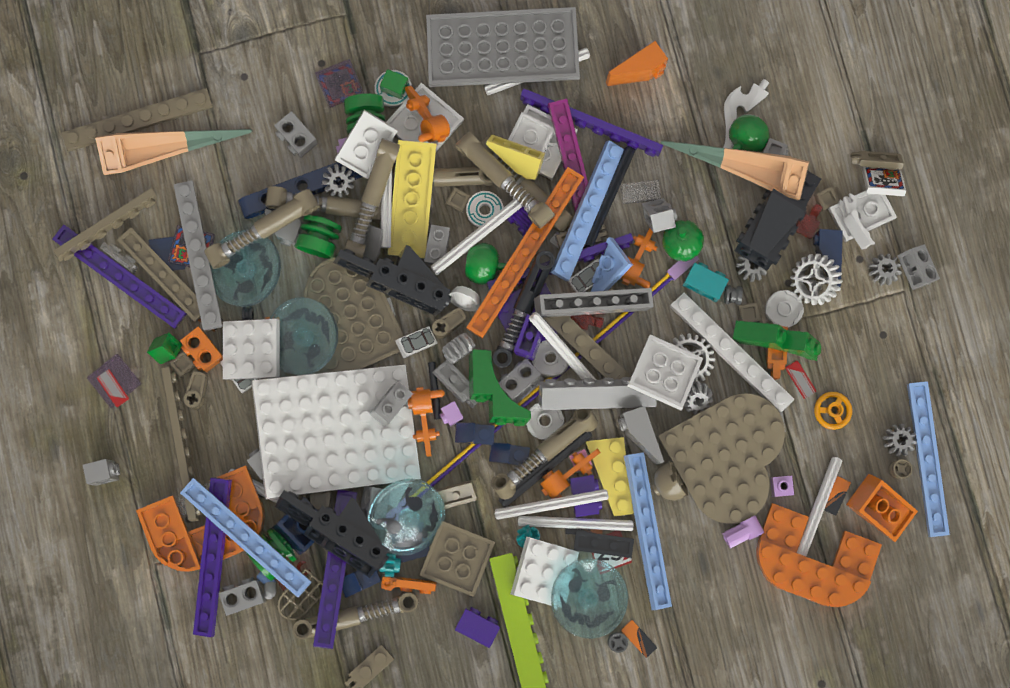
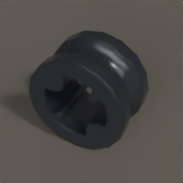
M243 306L242 321L254 320L253 306H250V308Z

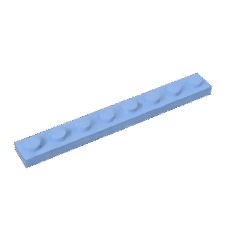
M610 140L604 144L551 269L552 274L564 281H569L624 151L623 148Z
M928 381L907 384L913 431L916 434L914 438L917 441L915 445L928 537L950 535Z
M644 452L625 455V466L651 610L672 607Z
M193 478L180 492L181 495L296 597H299L312 583L196 479Z

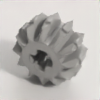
M335 164L334 171L331 167H328L327 169L330 174L323 173V177L327 179L323 180L322 184L328 185L325 187V191L328 192L332 189L331 196H334L337 191L338 196L342 197L341 191L344 190L345 194L348 195L347 187L354 188V185L349 182L355 181V178L352 176L348 177L352 174V171L348 170L345 172L346 166L344 165L339 170L338 164ZM340 176L341 180H343V182L340 181V185H337L336 182H333V180H336V177Z
M879 254L878 258L874 257L872 259L873 264H870L868 268L873 270L869 273V276H875L873 282L879 280L881 286L884 283L889 286L892 284V281L896 282L898 280L897 275H900L902 272L897 269L901 267L900 263H895L897 257L891 259L890 254H886L885 257L883 254ZM884 267H887L888 270H886V272L884 273L882 269H884Z
M743 256L738 257L741 263H737L736 267L741 268V270L737 273L738 275L745 274L743 280H746L749 276L750 282H754L755 278L759 281L762 279L761 275L765 276L767 274L766 270L756 264L754 265L755 268L751 269L750 264L752 262Z
M462 333L443 347L442 352L450 363H455L469 354L475 348V344L467 333Z
M697 381L695 384H692L684 404L686 411H692L696 415L698 410L703 411L705 407H710L709 403L713 402V394L706 383L701 384L700 381Z
M894 424L891 427L892 430L886 429V433L889 436H883V440L888 441V443L884 444V447L890 446L888 451L890 454L895 451L897 457L901 453L906 456L908 451L914 450L911 444H917V441L912 440V437H915L916 434L909 433L911 427L905 428L904 424H899V426ZM902 437L903 441L898 443L897 439Z

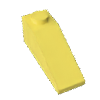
M491 135L487 140L486 145L517 174L529 180L537 178L544 160V152L495 135Z

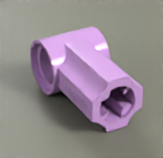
M754 515L740 522L739 525L725 531L722 535L729 548H732L748 539L751 540L763 534L764 531Z

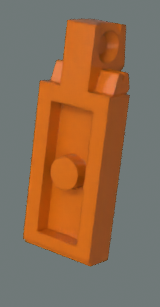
M767 348L766 364L767 369H771V377L773 379L779 380L781 370H785L787 352Z
M383 576L381 588L391 591L395 587H400V591L412 592V589L420 590L419 593L431 594V591L435 592L437 582Z

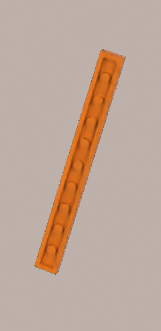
M567 167L545 202L554 212L555 216L541 229L534 223L531 224L466 329L482 339L484 338L581 184L584 176Z

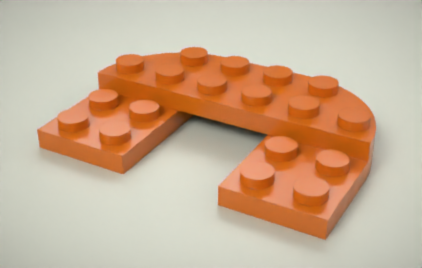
M245 465L216 477L232 480L229 509L260 536L264 527L265 511L248 467ZM174 495L136 510L151 551L162 564L177 571L186 572L200 569L205 525L188 532ZM227 534L225 537L223 560L245 551Z
M771 503L762 528L764 533L760 535L756 548L757 562L768 582L778 589L823 606L842 607L860 599L871 584L870 579L882 544L844 531L833 564L829 566L797 553L809 517Z

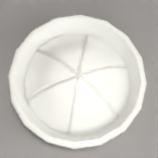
M457 286L450 292L449 295L452 296L450 302L456 307L465 311L478 310L480 297L472 289Z

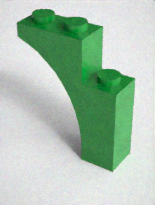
M736 320L732 339L739 344L776 349L817 361L818 355L821 353L820 342L808 332L785 330L777 324Z
M473 349L469 354L470 399L476 402H486L488 400L490 423H495V425L513 423L514 426H524L531 419V411L512 401L500 387L492 366L491 350Z

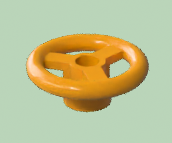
M827 392L817 399L814 414L819 424L823 427L837 430L849 423L852 417V406L848 398L843 394ZM827 398H837L828 407H820ZM842 401L845 404L847 410L846 416L843 420L840 417L844 411V408L841 404ZM832 407L836 408V414L832 413ZM820 413H828L835 419L837 424L827 423Z

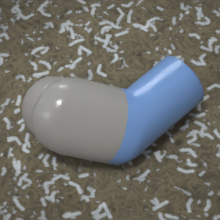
M260 571L256 578L264 584V598L270 600L277 592L275 579L270 581Z

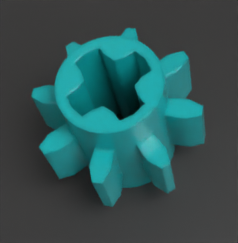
M526 525L517 530L519 535H517L516 540L522 548L524 547L526 537L540 539V533L535 527L530 528L529 525Z
M387 553L386 555L389 558L380 569V572H385V577H394L395 573H400L401 558H396V554Z

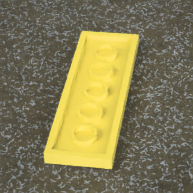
M398 140L400 148L396 157L391 214V247L388 248L387 255L399 256L404 247L408 245L420 258H425L436 144Z

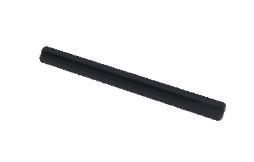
M631 146L625 147L585 242V245L588 247L594 246L634 156L635 149Z
M584 432L549 462L541 463L539 467L535 468V471L533 470L531 474H528L527 477L523 478V481L516 485V492L510 499L504 500L499 498L500 504L504 508L509 506L544 475L591 438L592 433Z

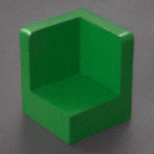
M387 69L381 81L380 90L402 100L405 87L409 84L408 77Z
M168 332L155 338L147 353L159 364H163L176 358L182 344Z

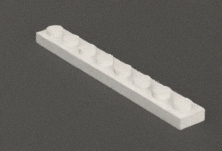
M685 293L670 305V308L702 339L704 338L705 342L710 344V347L763 398L770 401L780 414L794 401V398Z

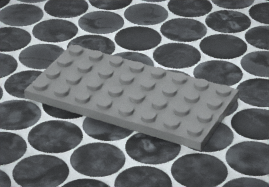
M576 7L426 15L429 87L580 80Z

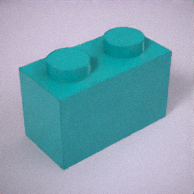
M698 262V264L694 263L682 286L717 302L729 279L725 278L726 275L719 271L713 272L709 270V267L701 262Z

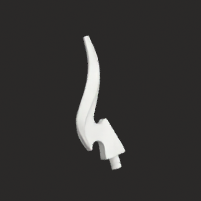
M763 79L759 86L754 83L747 95L741 93L740 86L732 91L725 100L726 138L723 148L732 149L733 147L729 139V128L737 118V108L742 107L744 112L747 113L765 99L769 94L765 90L769 84L767 80Z

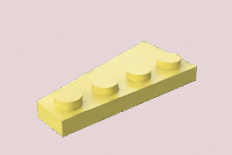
M624 437L585 441L590 454L597 448L601 452L592 461L603 489H606L608 492L607 501L613 516L633 514L624 460L626 455Z

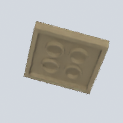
M441 521L420 576L474 597L495 542Z

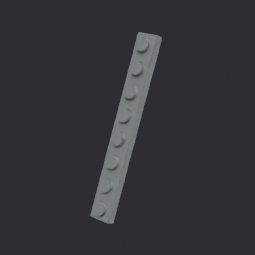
M193 181L174 184L202 328L204 331L221 328L223 324L210 262L204 253L207 246Z

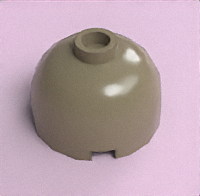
M669 461L656 470L654 474L655 484L652 487L657 496L661 494L666 500L676 501L689 495L685 483H682L680 474L673 462Z

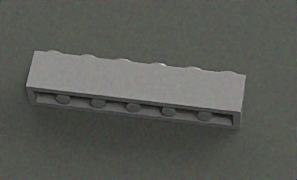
M652 288L546 294L534 298L535 312L539 313L542 318L647 311L654 307Z
M606 377L602 380H595L593 378L575 380L567 378L564 381H556L555 379L539 381V405L541 410L656 407L657 400L628 387L631 377H623L621 379Z

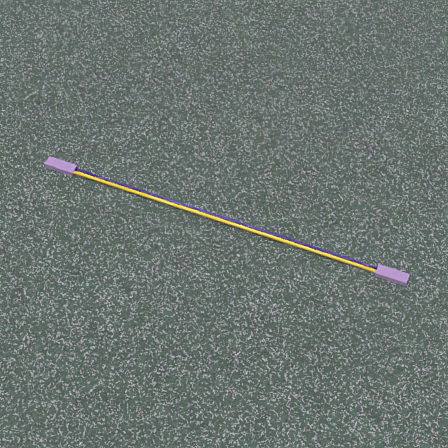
M698 256L687 262L678 261L666 271L667 274L651 287L652 297L670 281H675L699 260ZM634 312L621 313L592 339L597 344L600 343ZM578 352L574 354L579 360L582 358ZM561 375L557 377H547L546 379L557 380ZM539 385L523 398L518 405L524 408L539 395ZM494 423V433H496L504 425H495ZM470 444L409 497H422L482 444ZM406 497L395 508L393 507L386 513V518H393L396 513L394 520L398 521L410 510L408 505L402 508L406 504Z

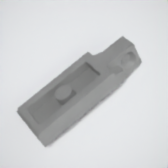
M446 359L433 371V374L462 403L466 402L471 408L478 404V402L471 400L469 397V381L449 360Z

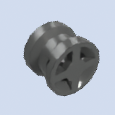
M726 285L724 303L741 305L742 286L733 288L730 285Z
M620 632L612 633L608 638V646L612 651L621 653L627 649L628 639Z

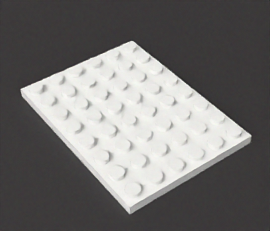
M406 365L252 380L266 499L278 498L284 490L287 492L291 491L296 495L421 479L416 439H413L415 431L412 409H409L408 401L386 426H383L370 415V412L397 381L409 390Z

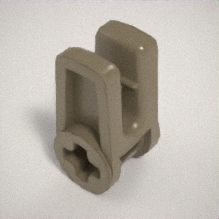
M457 308L436 320L432 325L433 335L438 339L448 336L466 321L464 312ZM438 325H439L440 327H443V326H444V332H443V333H442L441 331H438V332H437V326H438Z
M194 371L191 375L184 396V403L190 409L198 410L204 405L208 376L204 373ZM195 397L198 399L197 402H190V399H194Z

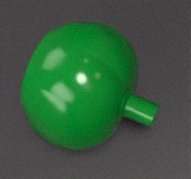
M743 114L736 118L729 128V139L734 146L732 149L762 152L770 139L767 124L761 118L752 114Z
M690 220L675 221L676 227L664 231L662 246L671 259L687 262L700 254L704 244V235L696 223Z
M477 243L468 250L465 275L473 283L478 285L487 284L488 281L494 280L497 271L503 270L507 263L499 262L498 251L493 245Z

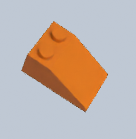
M654 41L609 71L606 84L607 86L649 81L653 77L657 79L664 74L668 58L657 42Z
M871 474L867 475L846 504L860 517L894 542L897 541L918 512L883 480Z

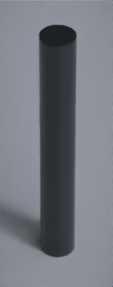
M428 362L431 391L438 390V380L433 374V371L436 369V362ZM432 398L434 420L442 419L440 416V399Z

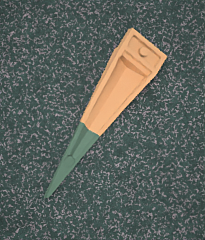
M252 130L116 133L97 136L95 139L103 174L109 175L122 173L197 148L249 134Z
M665 140L660 142L665 146L715 165L770 191L775 189L788 198L801 199L809 161L785 155Z

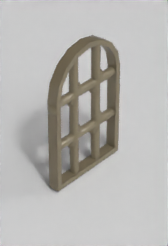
M306 568L301 573L307 572L310 575L308 579L314 578L318 583L310 592L305 589L304 592L307 594H305L306 596L299 604L294 601V594L291 597L286 594L289 589L286 588L278 599L277 607L281 616L287 620L300 619L321 598V593L316 598L313 592L323 583ZM284 596L287 598V602L280 608V600ZM310 596L314 601L304 610L302 604ZM291 602L295 605L294 610L286 616L282 611ZM298 609L303 612L297 617H291Z

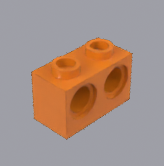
M199 326L180 340L183 344L182 350L187 356L192 355L195 359L193 364L199 371L203 369V371L208 372L223 360V355ZM199 339V346L192 348V340ZM210 353L211 360L208 363H204L203 356Z

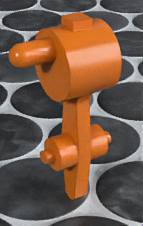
M411 85L405 87V92L409 97L406 108L410 111L417 110L424 119L420 125L422 134L419 135L418 140L429 143L445 141L446 137L450 134V126L447 119L443 115L432 116L427 108L430 98L426 95L419 96Z
M649 228L645 237L640 234L638 237H633L634 245L640 248L634 259L628 257L633 265L620 278L622 280L621 283L628 286L631 284L635 286L637 284L644 288L651 286L649 281L639 277L645 264L639 262L644 250L651 253L652 250L656 251L658 248L655 246L656 242L650 239L653 234L651 228Z
M416 387V391H411L413 394L408 399L409 409H413L414 415L421 414L423 430H416L413 439H417V442H424L426 457L432 456L430 441L437 440L436 436H440V433L435 431V428L428 429L426 413H433L431 399L443 397L445 392L444 390L430 391V389H424V387Z
M597 448L586 458L582 453L577 454V452H574L572 454L574 456L572 461L575 466L564 475L560 470H557L555 473L551 470L544 475V481L540 483L543 488L541 491L544 495H549L551 499L562 497L560 493L571 485L567 478L578 470L583 475L585 473L588 476L592 474L591 469L593 467L589 461L601 453Z

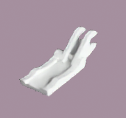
M849 193V197L845 196L843 201L839 200L844 217L843 221L860 248L867 249L870 245L875 244V242L871 239L870 233L863 227L858 218L856 197Z

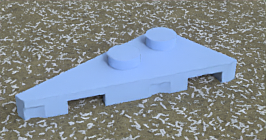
M609 237L606 241L608 246L605 254L600 257L599 266L596 268L592 279L594 284L591 292L608 291L633 265L614 238Z

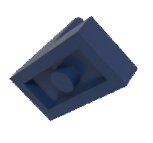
M456 423L455 443L493 445L495 426L476 423Z
M494 442L491 445L489 462L519 466V464H523V460L526 461L527 457H529L530 448Z
M377 570L370 578L360 571L345 576L342 588L345 597L347 598L381 582Z

